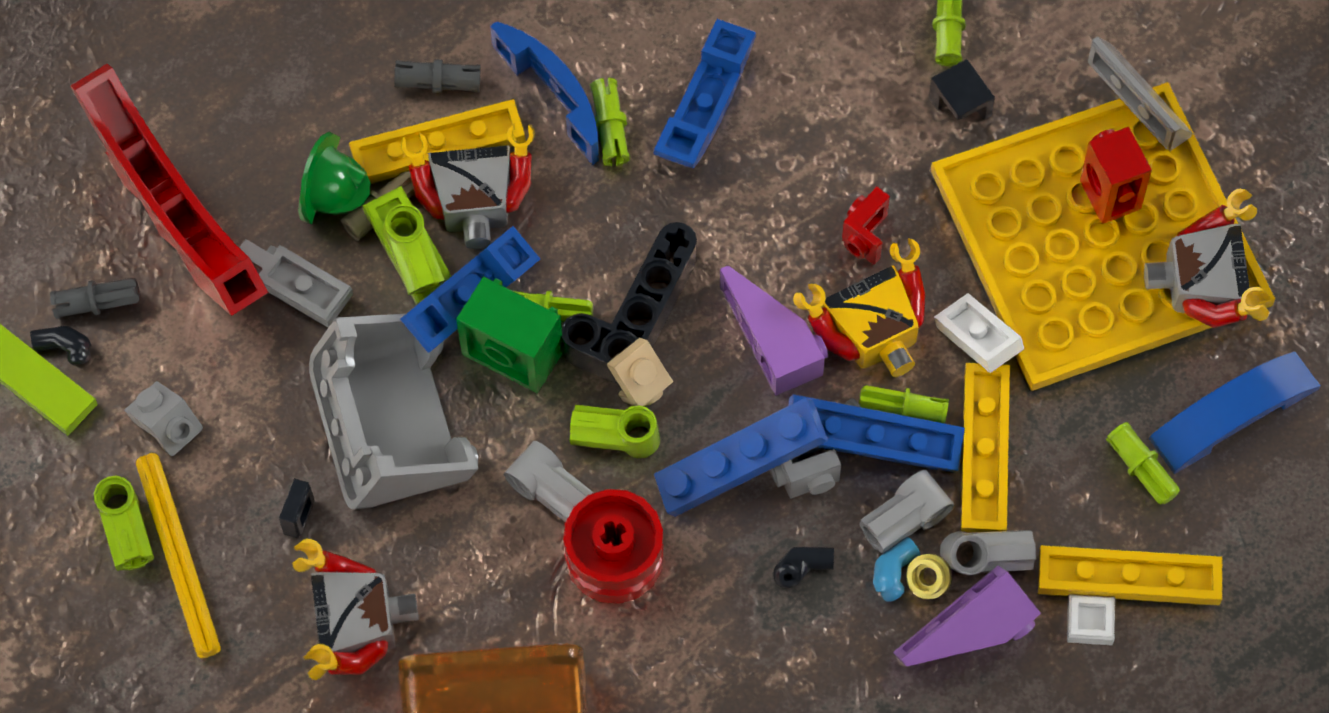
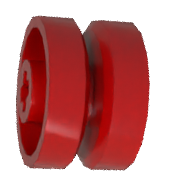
M606 489L589 494L573 507L565 522L563 543L565 563L571 581L584 595L601 603L622 604L640 598L651 589L662 571L664 554L663 528L656 510L643 497L628 490Z

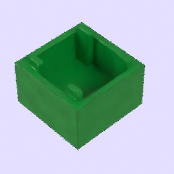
M483 276L456 318L463 356L537 394L563 354L561 315L558 314V309L552 306L550 309H547L502 286V281L497 278L492 281Z

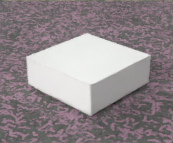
M1069 594L1067 643L1113 645L1115 597Z

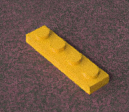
M511 99L349 142L352 158L364 168L370 184L395 178L400 173L409 171L408 166L412 161L411 157L407 156L401 149L403 137L406 139L408 151L416 153L422 147V141L419 137V133H421L428 142L427 151L423 155L424 160L428 161V153L506 145L513 147L507 136L508 129L513 124H515V139L518 142H526L515 101Z
M978 363L965 364L963 427L965 429L962 448L960 528L962 532L1007 531L1010 365H1001L989 373Z
M1041 545L1039 549L1038 594L1069 596V594L1115 597V599L1220 605L1222 601V557Z

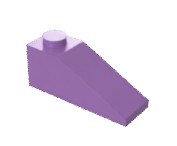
M730 266L721 268L720 288L775 396L823 376L824 360L828 357V352L821 336L812 335L805 320Z
M996 566L893 653L907 667L1003 644L1011 638L1016 641L1033 629L1035 626L1033 620L1041 613L1011 575L1000 566Z

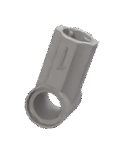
M533 441L504 472L507 482L519 494L529 500L536 498L564 522H566L575 505L589 494L594 493L567 472L559 458L548 447L538 441Z
M922 470L908 478L897 489L894 497L862 518L859 526L872 547L883 554L921 527L923 530H927L941 522L953 510L955 505L928 471Z
M1031 530L976 533L957 531L950 533L944 538L940 547V556L948 563L951 570L966 575L990 572L996 566H1000L1006 571L1033 570L1036 560V543L1034 542ZM969 541L973 546V557L968 563L960 565L956 558V550L960 544Z

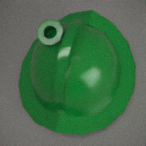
M329 131L321 135L314 144L307 159L301 181L298 214L301 221L311 225L316 212L333 215L350 213L363 206L370 195V180L367 172L353 158L337 151L341 137Z

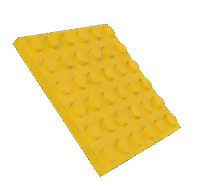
M1169 82L1152 87L1192 131ZM1119 98L932 162L931 173L997 317L1022 337L1024 350L1015 355L1031 391L1212 328L1187 316L1186 313L1175 311L1172 306L1170 288L1146 289L1144 281L1145 263L1167 262L1166 254L1170 241L1176 237L1177 233L1221 205L1227 206V200L1193 131L1189 139L1171 151L1166 150ZM1130 127L1152 169L1141 210L1102 224L1080 183L1088 144L1094 136L1102 131L1109 129L1118 131ZM1242 232L1250 288L1260 287L1270 296L1269 300L1261 301L1257 305H1264L1266 308L1272 307L1275 297Z

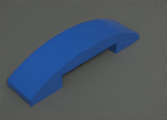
M720 19L716 20L701 51V61L674 117H669L654 148L653 155L694 169L707 150L726 113L756 38V32Z
M495 22L490 25L492 47L517 76L530 67L535 71L569 112L566 115L567 136L592 165L599 161L596 121L590 102L577 78L556 54L537 39L504 23Z
M512 226L400 318V320L424 349L430 353L458 329L456 318L483 276L492 281L497 278L502 281V286L507 288L537 263L540 257L516 228Z
M1294 351L1263 363L1212 391L1150 435L1149 440L1173 474H1176L1210 454L1214 445L1279 407L1285 410L1319 390L1321 385Z

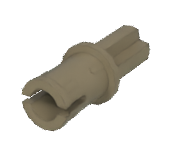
M404 171L377 193L372 190L369 198L363 205L402 186L409 199L415 194L410 172ZM363 206L341 219L345 230L356 241L362 239L373 228L363 211Z

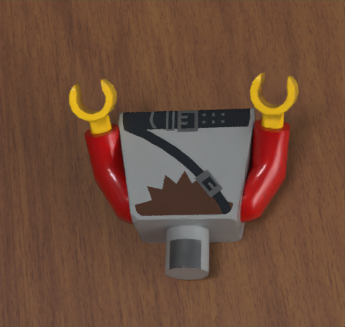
M515 124L511 125L508 129V140L515 147L514 152H510V145L428 153V161L424 160L423 156L427 151L428 142L421 133H419V137L422 141V147L416 153L408 151L405 137L402 138L401 149L407 156L411 157L412 161L408 167L417 200L433 218L444 220L447 231H464L466 247L470 249L488 247L491 244L490 228L506 226L508 223V213L518 210L530 189L532 155L527 152V146L532 143L535 137L534 128L530 124L528 125L529 137L526 142H518L515 139Z
M1241 188L1234 190L1228 196L1227 206L1221 205L1177 233L1176 237L1170 241L1166 254L1167 262L1145 263L1144 281L1146 289L1170 288L1172 306L1175 311L1186 313L1187 316L1212 328L1243 321L1247 318L1248 314L1257 321L1267 319L1269 310L1264 305L1257 304L1261 301L1269 300L1270 296L1260 287L1250 288L1241 224H1234L1236 217L1247 221L1252 220L1256 216L1257 208L1252 204L1240 209L1242 202L1250 199L1252 194Z
M313 539L302 540L294 546L295 550L303 551L308 559H296L293 562L294 569L298 572H305L314 566L316 573H311L319 644L314 645L303 658L304 660L313 659L319 665H315L308 672L309 677L313 680H318L327 671L333 675L364 674L384 658L388 650L395 647L393 624L419 620L416 594L389 597L384 574L377 573L375 569L347 557L322 551L320 544Z

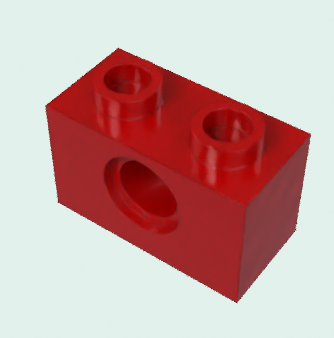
M1130 127L1118 131L1113 129L1102 131L1094 136L1088 144L1080 183L1102 224L1141 210L1152 169Z

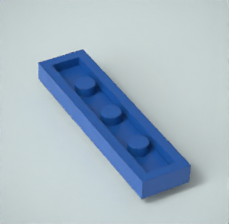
M799 395L790 396L788 406L805 397ZM807 397L814 401L828 440L817 446L819 448L835 449V451L951 473L959 471L965 427Z
M805 397L654 473V477L667 514L676 517L828 440L814 401Z

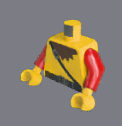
M908 238V244L911 251L906 258L900 257L897 243H892L890 246L891 257L901 263V269L898 271L894 265L827 298H825V292L821 286L808 284V288L813 294V300L810 304L806 302L801 292H796L793 298L794 304L799 309L809 311L810 314L807 319L815 334L823 339L828 351L847 361L854 360L863 369L883 361L893 377L902 376L915 366V362L907 348L917 342L918 329L923 325L925 316V290L920 268L914 265V262L919 258L920 247L915 240Z

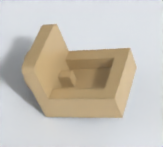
M642 338L637 339L606 364L622 388L618 393L619 397L623 402L632 406L640 405L645 407L655 403L663 395V390L673 383V380L648 340Z

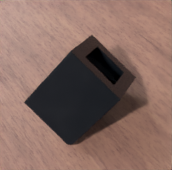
M968 59L931 78L928 98L937 111L948 106L959 120L976 111L983 120L992 116L995 97Z

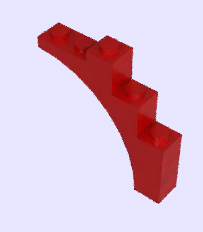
M105 64L70 86L106 148L107 152L105 153L124 187L142 202L160 236L178 251L196 285L231 316L269 293L249 256L222 230L172 164L130 99L114 69L109 64Z

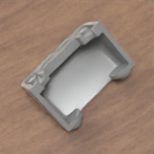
M405 314L336 317L310 355L309 373L343 497L350 509L372 508L465 482L478 470V453L476 448L465 437H454L451 439L430 368L436 361L437 356L442 352L443 342L428 353L400 320Z

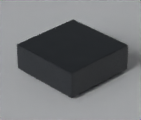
M295 478L293 480L279 516L284 535L299 539V536H302L315 502L309 482Z

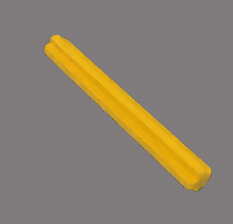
M156 453L140 456L135 464L195 651L199 658L216 655L220 652L221 647L161 461Z

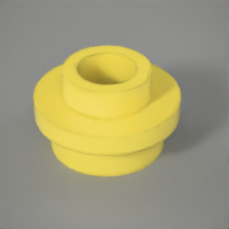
M923 554L913 559L909 564L906 580L910 590L916 596L922 599H935L942 596L948 590L952 574L948 563L942 557L935 554ZM927 568H931L936 572L937 579L933 585L928 584L924 580L923 575Z

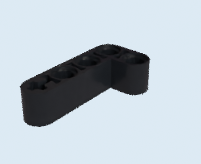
M675 222L662 228L612 324L584 313L574 314L565 320L562 325L563 355L569 363L613 383H618L606 365L612 360L611 357L616 353L624 351L639 338L648 340L653 348L696 264L697 239L696 233L690 226L685 223ZM670 251L675 252L673 263L670 262ZM659 280L669 284L663 289H654L649 286L650 283ZM639 316L650 320L649 323L640 326L634 325L630 321ZM582 335L592 339L585 345H577L571 342L573 338Z

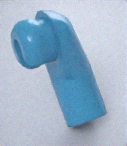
M906 537L883 553L875 562L873 586L877 592H881V596L885 601L891 602L903 595L905 587L900 582L901 568L920 556L918 547L909 537Z

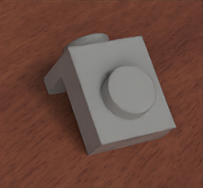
M158 381L139 393L136 400L124 409L132 422L154 436L163 450L170 456H174L203 429L202 424L185 400Z
M835 449L794 464L789 460L770 471L777 487L784 485L791 499L808 492L812 495L821 494L833 488L835 482L840 481L841 463Z

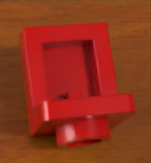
M877 186L867 197L861 195L853 202L847 212L848 217L843 221L842 241L846 249L856 258H865L874 265L881 259L882 241L872 232L888 216L890 196Z

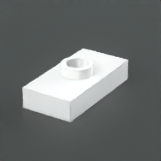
M969 293L934 316L937 329L989 373L1024 350L1022 337Z

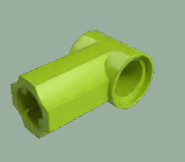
M398 204L391 208L386 214L384 221L383 237L387 244L390 245L408 295L419 294L444 283L445 280L425 231L423 215L419 209L409 204ZM397 218H407L414 224L415 232L410 236H399L393 231L391 223Z
M575 405L570 422L569 440L570 444L574 446L625 451L629 456L641 459L653 455L658 450L660 433L654 413L644 406H631L625 410ZM643 426L649 429V432L641 438H634L628 435L636 427Z
M108 476L101 480L94 491V502L101 516L115 568L117 571H131L144 567L148 562L154 560V555L136 493L131 483L124 477ZM122 494L128 497L126 503L118 509L106 507L108 500L115 495Z

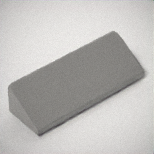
M1099 37L1092 40L1088 57L1090 66L1166 150H1173L1192 136V131L1111 43Z

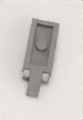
M245 239L239 247L251 259L269 293L328 328L353 295V290L349 285L281 245L278 248L270 245L267 251Z

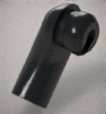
M69 326L30 331L31 344L35 352L60 348L67 351V360L72 365L87 363L91 359L89 347L92 345L89 338Z
M791 548L774 567L773 578L780 587L793 588L799 584L811 569L833 570L834 548Z

